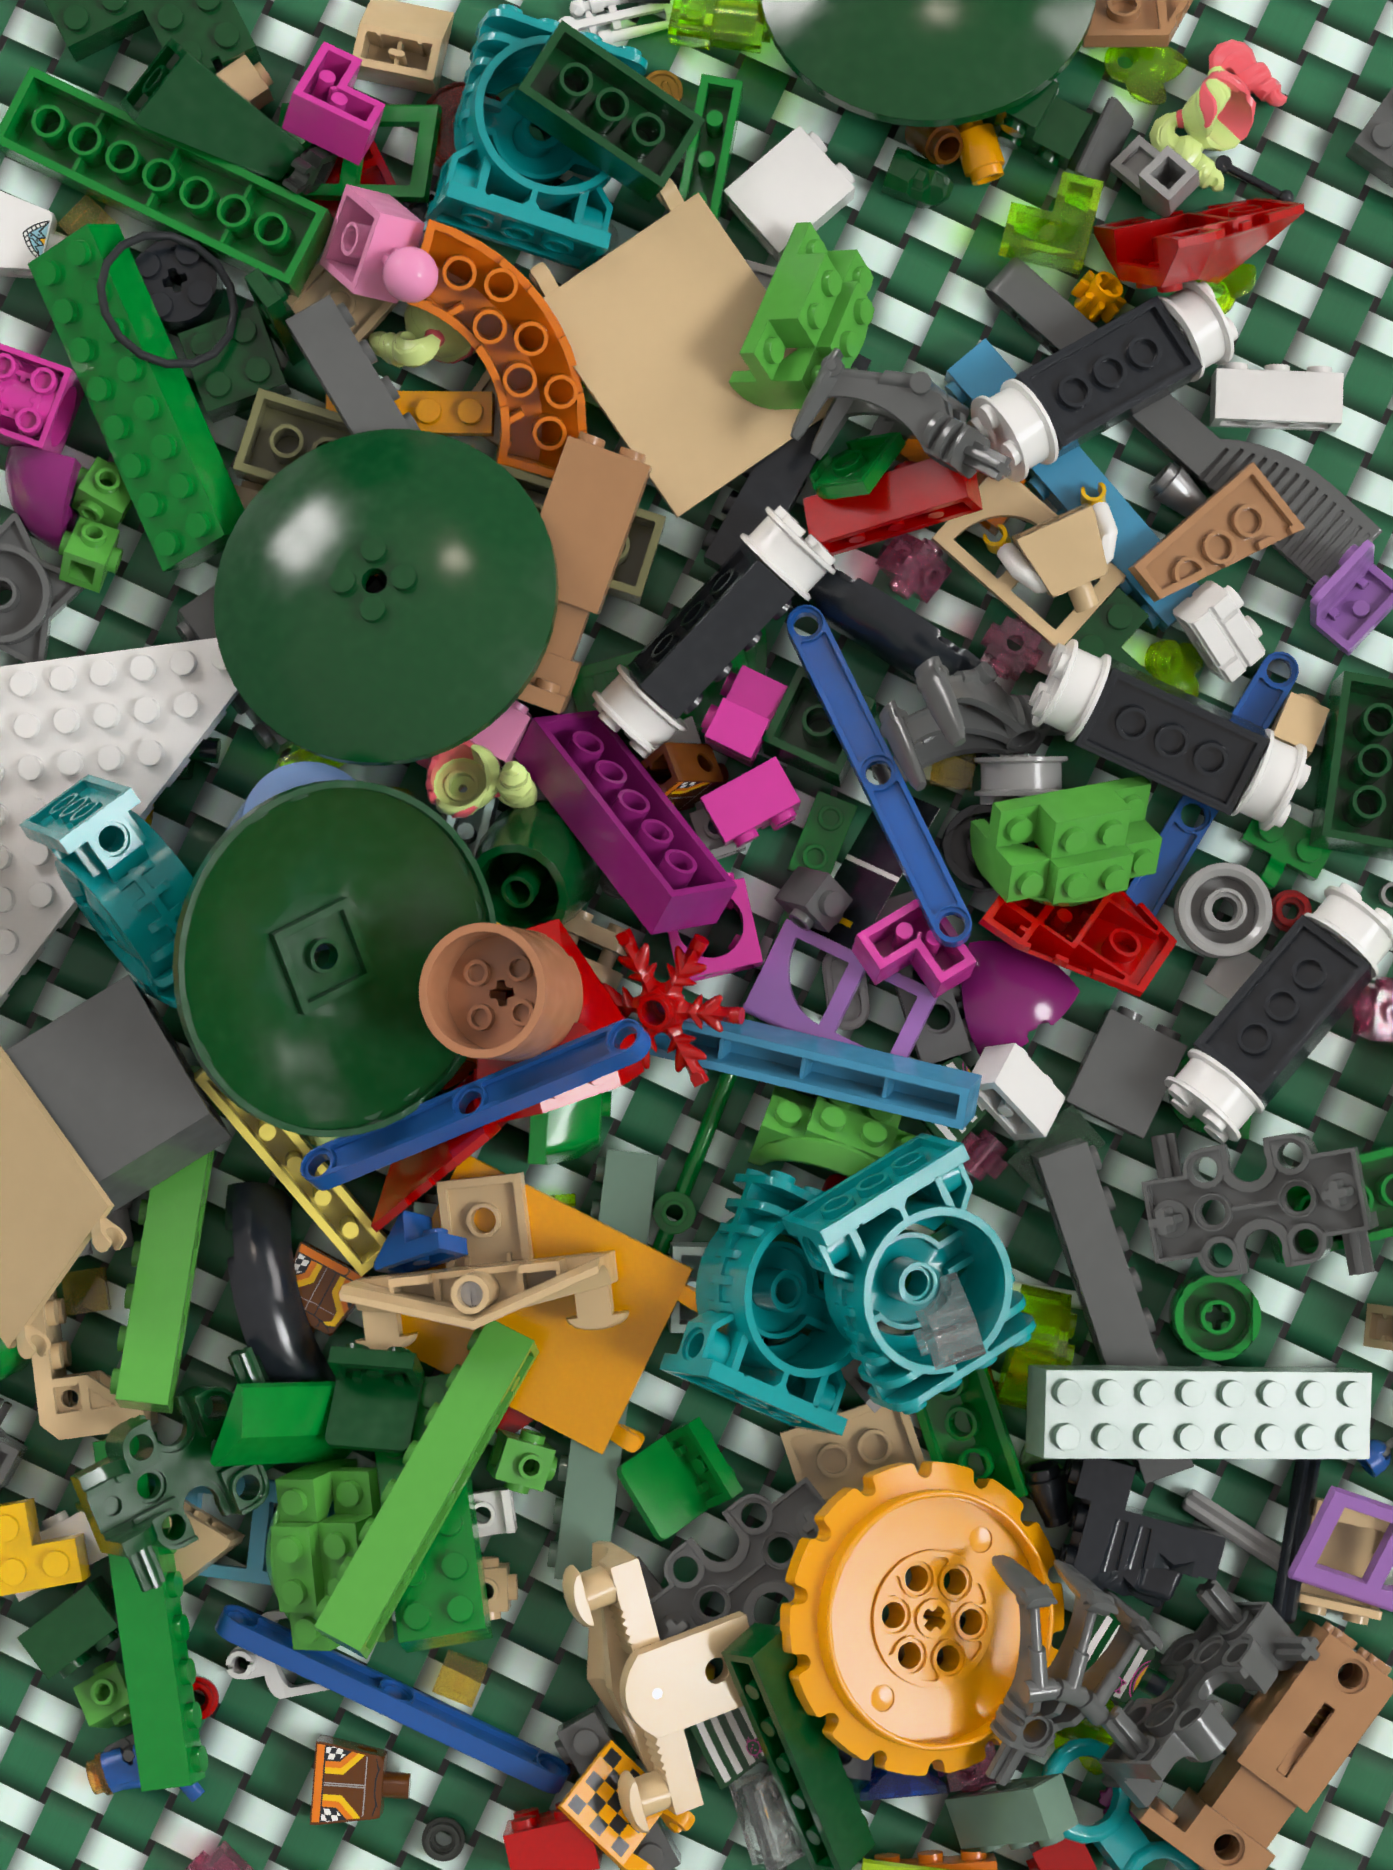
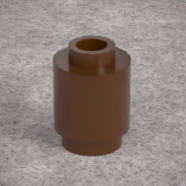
M954 125L941 127L906 126L905 128L906 143L933 164H950L962 152L963 140L959 130Z

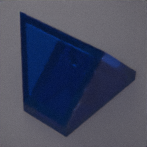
M874 1765L870 1781L862 1780L858 1784L860 1801L947 1793L944 1778L930 1766L926 1775L915 1776L879 1769Z

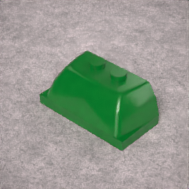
M607 1091L543 1114L531 1116L528 1164L551 1165L576 1160L598 1148L601 1143L602 1117L611 1116L612 1091Z

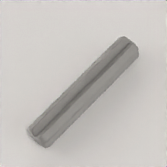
M1191 1489L1187 1493L1181 1504L1183 1510L1278 1571L1281 1553L1280 1545L1197 1490Z

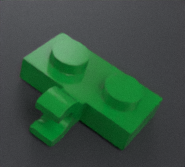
M1289 816L1281 828L1274 825L1268 831L1261 830L1259 828V821L1251 818L1239 840L1269 857L1258 875L1269 891L1276 886L1285 866L1315 881L1332 852L1329 849L1309 846L1311 828Z

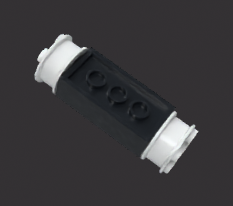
M1194 280L1182 283V290L1175 291V293L1168 297L1157 295L1022 371L1014 379L1006 380L1001 385L1000 392L991 397L982 395L974 398L970 408L971 420L967 424L974 427L991 441V449L1010 457L1012 460L1008 466L1011 469L1007 477L1002 476L1001 480L1005 478L1014 482L1024 480L1028 476L1029 469L1039 463L1044 465L1054 463L1060 456L1189 382L1197 381L1203 376L1204 370L1212 364L1224 365L1231 361L1234 354V341L1238 338V332L1234 323L1225 316L1220 305L1215 300L1212 288L1205 281L1199 283Z
M779 505L775 511L767 506L765 511L768 516L749 536L744 533L740 535L744 541L742 545L628 665L630 670L619 664L616 667L619 675L602 693L598 691L592 693V697L595 700L593 706L600 712L599 718L616 733L622 728L624 734L631 740L629 744L644 759L663 743H666L678 730L685 732L688 729L679 716L683 712L685 714L692 712L703 699L702 692L712 681L717 683L729 673L733 666L731 661L742 650L746 652L755 646L762 636V628L771 619L777 620L787 612L792 604L790 599L795 595L790 587L805 600L809 601L811 596L808 592L827 572L833 575L836 573V570L831 566L836 559L812 534H809L804 539L802 536L806 531L782 506Z
M1071 639L1066 645L1060 643L1056 645L1048 662V667L1052 669L1045 683L1038 682L1029 700V705L1033 706L1031 714L1034 715L1032 719L1034 726L1039 727L1042 723H1045L1065 732V740L1069 742L1074 741L1075 745L1227 815L1235 816L1240 812L1259 821V828L1263 831L1270 830L1274 825L1280 828L1284 825L1291 810L1289 802L1296 788L1299 790L1303 788L1311 772V766L1305 764L1307 758V747L1300 743L1292 747L1274 738L1273 730L1268 728L1264 730L1261 726L1119 662L1108 654H1104L1099 658L1078 648V641L1075 639Z
M1341 883L1339 887L1328 886L1324 890L1326 899L1313 914L1305 913L1300 916L1193 1043L1194 1048L1190 1049L1187 1053L1190 1059L1176 1077L1167 1076L1164 1080L1165 1085L1168 1087L1167 1091L1173 1097L1170 1101L1172 1106L1187 1118H1191L1193 1115L1206 1124L1204 1127L1205 1131L1221 1144H1224L1228 1139L1235 1142L1239 1141L1241 1138L1239 1129L1253 1113L1261 1114L1265 1110L1269 1102L1372 981V978L1378 975V963L1389 950L1393 951V917L1381 908L1377 907L1373 910L1362 901L1361 895L1346 883Z

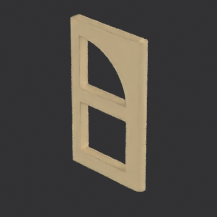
M987 476L979 485L983 510L948 520L931 540L1054 649L1058 643L1065 645L1116 587L1124 583L1126 575L1113 563L1107 564L1108 573L1097 578L1099 582L1093 587L1100 603L1079 613H1076L1074 609L1055 630L1011 591L1018 581L1012 578L1007 570L997 579L954 541L966 529L988 519L1016 518L1036 526L1058 516L1021 482H1014L1008 478L996 481Z

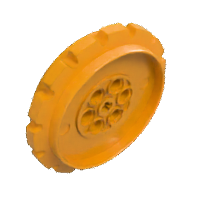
M923 1461L918 1473L915 1465L912 1463L900 1462L883 1466L863 1476V1489L861 1492L856 1488L849 1487L839 1490L814 1517V1521L819 1529L817 1537L815 1539L802 1537L799 1540L785 1577V1582L794 1588L795 1595L792 1601L783 1603L780 1607L782 1648L785 1653L795 1654L797 1657V1665L789 1672V1679L805 1712L816 1717L825 1715L826 1722L822 1732L825 1737L853 1758L868 1760L874 1753V1765L876 1768L904 1775L924 1776L927 1774L931 1763L937 1771L952 1773L983 1761L986 1757L985 1747L987 1742L1001 1745L1002 1741L993 1733L990 1724L996 1718L995 1713L999 1705L1004 1703L1003 1699L1012 1685L1018 1663L1020 1647L1019 1605L1016 1601V1595L1004 1583L993 1566L992 1557L1005 1555L1013 1558L1031 1572L1042 1584H1047L1058 1601V1604L1039 1608L1042 1645L1046 1648L1047 1669L1059 1651L1051 1644L1053 1634L1057 1631H1062L1064 1628L1063 1588L1061 1583L1051 1582L1048 1578V1571L1054 1565V1560L1056 1559L1041 1526L1037 1522L1021 1521V1512L1024 1508L1023 1503L1002 1484L989 1478H979L974 1483V1472L971 1468L953 1463ZM910 1568L912 1578L909 1585L907 1586L905 1583V1574L907 1570ZM949 1572L950 1583L947 1589H945L944 1577ZM887 1605L889 1608V1616L886 1622L884 1623L882 1620V1611L884 1607ZM964 1612L966 1616L965 1625L961 1629L959 1621L962 1613ZM903 1645L905 1649V1656L903 1660L899 1663L898 1652L900 1647ZM942 1648L943 1660L938 1666L937 1654Z

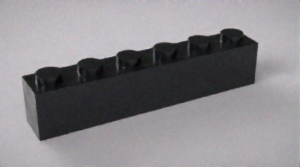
M858 354L851 368L854 366L858 370L869 371L872 360ZM824 418L809 427L799 441L795 439L790 440L742 473V476L747 478L740 493L732 490L721 510L722 513L727 515L721 527L717 529L712 526L702 543L701 549L706 551L704 564L718 570L744 542L740 535L744 533L749 536L768 516L765 511L767 506L775 511L780 505L788 513L791 512L809 479L813 466L819 460L811 455L810 452L814 438Z

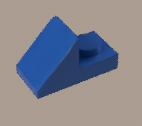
M405 1210L396 1219L374 1261L375 1271L387 1274L423 1271L468 1255L467 1239L448 1234L447 1229H432V1220L429 1216Z

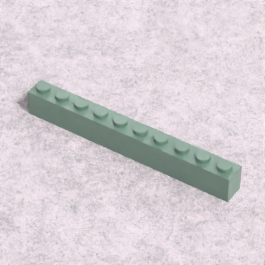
M607 1149L606 1157H598L595 1182L603 1183L601 1200L593 1199L591 1217L648 1245L659 1155ZM628 1404L619 1421L623 1425H626ZM571 1439L569 1456L561 1455L558 1481L566 1482L564 1499H555L553 1524L560 1525L558 1542L550 1541L547 1567L555 1568L554 1579L563 1580L565 1568L569 1565H574L579 1572L591 1569L592 1543L597 1541L611 1542L619 1484L617 1468L621 1465L623 1448L611 1440L604 1454H600Z

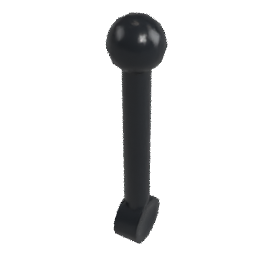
M1221 155L1216 159V168L1222 174L1229 172L1278 198V200L1294 201V195L1290 190L1281 191L1232 165V161L1228 156Z

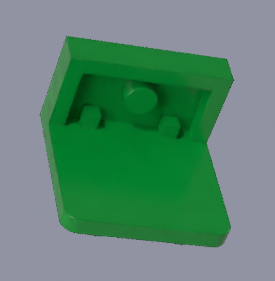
M696 1417L671 1429L617 1468L618 1478L651 1533L659 1541L668 1539L708 1509L726 1502L744 1491L736 1478L733 1468L726 1462L714 1442L712 1433L705 1427L700 1417Z

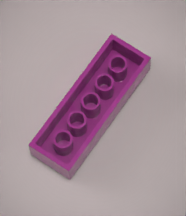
M592 710L533 718L514 755L515 758L530 773L532 780L649 933L653 935L717 923L737 885L620 736L599 718L600 712Z

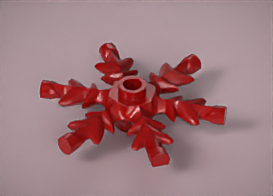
M630 928L615 935L618 943L627 955L618 956V961L635 972L628 976V978L641 982L642 992L639 996L633 997L624 986H622V995L606 983H603V986L625 1019L632 1012L638 1014L642 1027L651 1037L650 1048L657 1052V1044L654 1038L657 1034L664 1033L671 1039L667 1053L676 1050V1072L679 1073L686 1067L694 1088L709 1081L706 1072L698 1062V1060H706L707 1055L690 1044V1042L697 1038L683 1033L682 1024L685 1020L692 1019L696 1026L702 1030L704 1021L715 1031L722 1032L723 1027L720 1021L741 1025L745 1019V1009L743 1007L720 1006L723 1000L722 995L714 996L705 1003H703L702 994L693 1003L685 1000V995L682 994L683 987L697 984L690 977L698 975L707 969V966L698 963V960L709 945L708 939L702 935L695 934L685 953L680 946H676L674 951L675 967L667 963L670 979L666 982H659L654 977L657 962L649 965L650 949L648 943L645 942L639 949ZM650 1051L641 1059L645 1069L650 1067Z

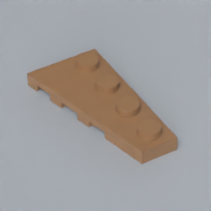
M1252 462L1217 490L1130 566L1128 570L1150 598L1156 602L1305 529V527L1256 464Z

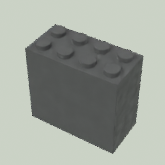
M129 974L5 1050L114 1204L109 1214L232 1138L208 1095L195 1081L191 1066L154 1003Z

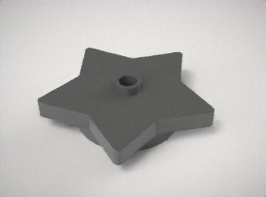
M17 513L11 514L0 526V593L4 590L12 592L10 601L5 605L0 604V650L24 663L47 660L51 620L85 588L59 580L61 568L41 560L24 523Z

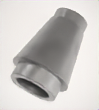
M1172 463L1167 464L1148 487L1155 494L1153 497L1155 500L1186 518L1207 500L1183 467L1177 468Z

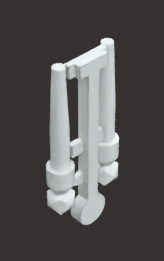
M574 0L570 3L569 7L573 17L564 16L558 21L561 22L563 20L577 31L588 29L593 34H596V27L612 23L614 31L611 32L608 29L597 32V35L602 38V42L611 45L615 42L637 38L676 26L671 0L670 4L649 3L617 11L616 5L628 3V0ZM604 8H608L609 13L597 16L592 15L594 13L603 12ZM664 11L665 21L622 29L620 21ZM586 12V18L580 20L574 19L577 17L584 16Z

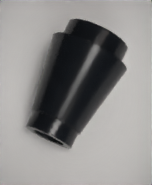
M1045 1460L1028 1466L1024 1470L1026 1475L1024 1479L1025 1486L1043 1520L1044 1526L1046 1528H1054L1066 1524L1069 1521L1065 1471L1059 1468L1056 1460Z

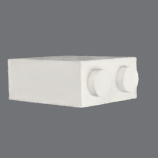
M800 125L723 191V202L777 263L781 259L796 223L811 222L817 231L854 199L855 187L852 184L855 182L853 175L842 163L839 162L835 165L825 154L828 151L827 147L816 133L811 131L807 134Z

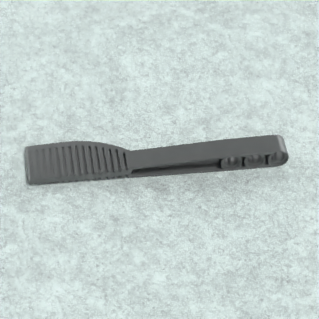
M1013 257L985 287L987 296L1051 354L1058 352L1098 329L1018 258ZM1171 394L1126 419L1179 467L1182 466L1195 481L1197 479L1203 488L1206 487L1211 495L1246 465L1254 462L1305 527V529L1270 546L1314 585L1324 575L1332 577L1341 567L1338 564L1339 560L1352 545L1356 544L1360 547L1367 539L1373 543L1382 533L1381 528L1313 469L1280 451L1259 444L1240 440L1219 439Z

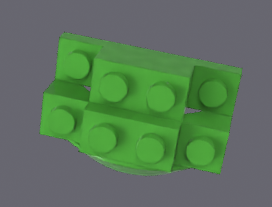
M811 222L795 224L739 353L750 370L733 371L729 380L731 387L740 396L757 406L767 409H801L821 369L822 360L834 348L840 349L844 355L841 361L845 368H851L852 363L864 344L868 325L871 323L875 311L872 302L867 297L874 277L857 249L828 251ZM786 348H798L783 359Z
M1140 775L993 802L990 824L985 819L971 821L970 840L976 866L982 876L1006 903L1029 899L1051 906H1075L1105 897L1114 892L1128 890L1130 878L1155 874L1157 870L1162 837L1145 820L1151 783L1144 776ZM1034 841L1040 849L1020 843Z
M775 1085L748 1162L757 1166L774 1161L798 1162L827 1169L849 1178L916 1137V1135L898 1129L902 1115L819 1095L815 1099L794 1090Z
M335 1459L315 1462L275 1479L278 1505L267 1535L266 1566L270 1584L279 1602V1611L284 1612L290 1620L293 1650L332 1651L340 1646L322 1636L315 1629L314 1625L317 1620L314 1619V1614L321 1600L326 1595L331 1597L339 1581L336 1577L343 1561L348 1556L353 1557L361 1544L359 1534L364 1524L370 1517L376 1518L381 1509L377 1467H357L356 1459ZM334 1501L335 1514L327 1517L331 1503ZM392 1616L377 1642H387L394 1638Z

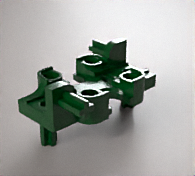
M251 1346L235 1350L227 1357L238 1384L280 1383L265 1381ZM196 1385L178 1393L174 1397L177 1411L182 1417V1433L174 1443L166 1446L157 1442L150 1425L152 1423L150 1419H146L145 1415L132 1417L120 1423L110 1431L106 1438L105 1449L107 1457L70 1476L79 1501L75 1503L76 1509L85 1513L100 1552L128 1558L142 1592H146L151 1588L156 1589L163 1585L162 1582L166 1581L152 1546L177 1550L199 1540L198 1536L194 1533L189 1518L184 1512L185 1498L192 1489L199 1486L208 1488L213 1494L215 1504L222 1516H228L231 1513L245 1515L263 1504L269 1494L270 1485L266 1472L277 1464L214 1467L210 1463L212 1457L211 1443L220 1434L234 1391L231 1392L224 1387ZM211 1398L213 1411L209 1417H206L204 1405L207 1399ZM137 1436L139 1450L132 1457L129 1445L132 1438ZM150 1473L155 1479V1490L149 1497L143 1498L137 1491V1481L143 1474ZM243 1477L245 1488L242 1494L238 1496L236 1485L238 1480ZM169 1516L172 1526L169 1533L164 1536L162 1524L165 1518Z

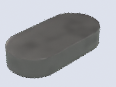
M829 953L825 955L822 962L827 1007L849 964ZM866 972L838 1027L839 1029L855 1030L861 1027L869 1017L870 1003Z

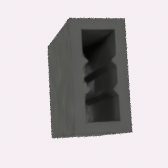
M1119 1006L1117 1011L1113 1009L1105 1011L1068 1088L1064 1103L1138 1139H1144L1168 1089L1164 1080L1167 1076H1174L1188 1046L1179 1042L1181 1034L1160 1024L1154 1030L1140 1023L1142 1015L1126 1007Z

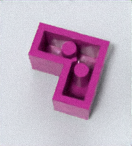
M324 41L291 95L282 129L359 166L374 141L386 104L353 89L362 59Z
M744 665L741 666L738 674L731 671L720 692L726 698L723 697L719 707L711 704L701 724V732L705 734V744H708L713 750L752 767L762 746V739L788 686Z
M776 756L700 798L702 806L724 845L727 846L734 842L737 848L759 837L760 835L756 829L760 827L763 830L771 825L773 831H776L796 820L795 816L797 814L795 811L799 810L801 803Z
M916 899L856 934L852 952L875 985L911 964L934 998L939 997L970 978L977 962L965 943L951 948L945 947L936 940ZM947 917L943 918L939 925L943 934L948 937L959 936Z

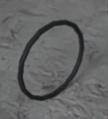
M141 232L120 241L104 259L96 286L101 315L115 339L139 359L164 368H194L217 357L233 338L239 313L234 284L221 262L198 242L173 232ZM144 240H170L195 250L214 267L226 287L230 314L225 334L212 350L193 359L167 360L141 350L122 334L109 312L105 286L110 266L124 249Z

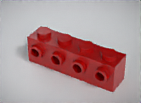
M932 458L921 462L909 461L896 465L894 470L884 473L870 494L838 499H823L817 495L803 498L808 534H812L832 556L983 510L977 474L968 479L943 467Z

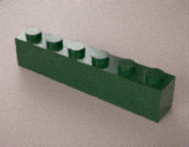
M755 1622L721 1652L812 1870H851L876 1845L869 1830L868 1821L861 1811L854 1794L853 1784L847 1777L840 1760L837 1746L825 1737L822 1732L825 1725L824 1716L808 1715L796 1696L789 1679V1672L796 1667L797 1657L795 1654L783 1651L780 1626Z

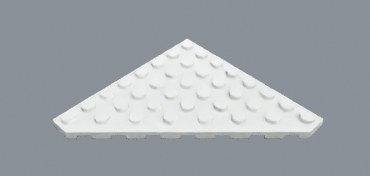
M217 638L0 666V1007L10 996L8 992L21 975H26L46 949L44 945L57 928H62L78 907L58 874L55 866L57 859L46 845L29 839L19 824L88 774L131 787L141 801L131 810L145 820L154 807L152 805L166 787H170L190 762L189 757L203 739L206 740L226 715L227 712L225 710L239 693L225 668Z

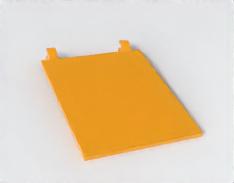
M469 1156L455 1168L450 1180L506 1173L473 1156ZM525 1183L534 1259L615 1250L618 1281L611 1284L614 1311L629 1310L630 1312L627 1319L611 1328L601 1330L577 1329L566 1321L567 1317L577 1315L575 1295L573 1294L522 1308L495 1320L534 1340L539 1350L538 1356L509 1407L600 1454H604L610 1440L623 1449L635 1453L641 1448L645 1436L636 1429L620 1424L619 1421L677 1302L679 1301L698 1313L696 1288L686 1284L693 1268ZM439 1204L431 1218L432 1229L441 1228ZM480 1208L474 1216V1222L479 1230L488 1233L494 1228L496 1218L491 1210ZM446 1263L440 1264L438 1266L426 1270L446 1268ZM401 1314L403 1334L418 1332L416 1340L404 1348L409 1349L412 1353H416L420 1361L445 1374L451 1373L457 1364L462 1366L470 1352L467 1350V1345L475 1330Z

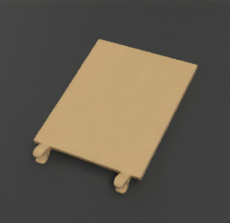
M669 178L663 189L656 195L657 199L669 213L561 286L557 284L551 271L543 262L531 268L529 278L543 295V298L558 319L572 348L577 363L573 367L580 376L581 381L626 446L631 450L646 455L645 464L650 465L652 468L649 479L676 518H678L792 440L793 438L790 436L791 430L800 409L774 410L757 406L740 396L729 384L733 371L750 370L739 353L766 290L699 192L684 202L676 185ZM786 348L783 359L798 348ZM834 398L827 399L809 427L825 417Z
M0 1045V1338L8 1349L15 1348L17 1345L20 1356L24 1359H30L36 1351L40 1357L45 1356L51 1347L49 1338L32 1326V1322L91 1238L97 1251L106 1252L111 1245L114 1250H120L126 1242L127 1236L120 1227L106 1218L114 1204Z

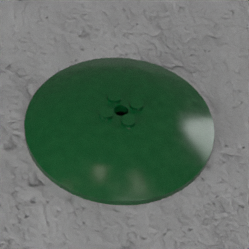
M761 0L766 27L775 47L797 76L813 90L829 101L856 114L886 123L914 127L951 126L983 120L1016 107L1038 94L1060 75L1080 49L1089 31L1096 0Z
M382 429L361 432L321 445L283 468L264 485L238 519L226 543L215 582L214 625L218 647L225 668L246 704L267 726L297 747L323 758L362 766H388L427 759L459 746L489 727L510 708L536 673L546 653L557 613L559 590L557 563L548 530L534 502L521 484L491 457L471 445L454 438L427 431ZM375 574L386 575L387 584L382 591L378 593L366 591V583L371 576Z
M354 780L313 782L276 794L247 812L220 837L196 872L184 899L174 941L173 981L178 1014L185 1036L205 1073L225 1096L256 1119L274 1127L300 1135L346 1137L364 1134L395 1123L416 1111L421 1103L430 1100L439 1093L454 1077L467 1057L457 1054L441 1044L429 1030L424 1020L419 1002V982L424 963L436 944L453 930L473 923L486 922L497 924L488 885L479 864L466 843L452 826L423 802L404 792L384 785ZM325 943L330 950V957L324 966L318 967L314 960V953L319 945Z

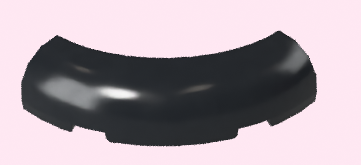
M835 569L836 573L834 575L827 572L808 592L811 596L809 601L805 600L790 587L795 593L790 599L792 601L791 606L794 609L801 605L816 607L821 611L830 628L869 650L915 683V670L933 656H939L942 664L948 668L949 675H954L957 671L974 669L982 662L966 648L960 649L954 643L941 636L939 628L861 578L854 580Z
M249 1181L228 1185L225 1203V1229L233 1232L234 1256L227 1259L231 1290L246 1345L252 1347L255 1356L259 1355L268 1375L265 1381L280 1383L335 1381L336 1377L322 1354L308 1322L298 1288L291 1242L293 1199L283 1190L266 1183Z

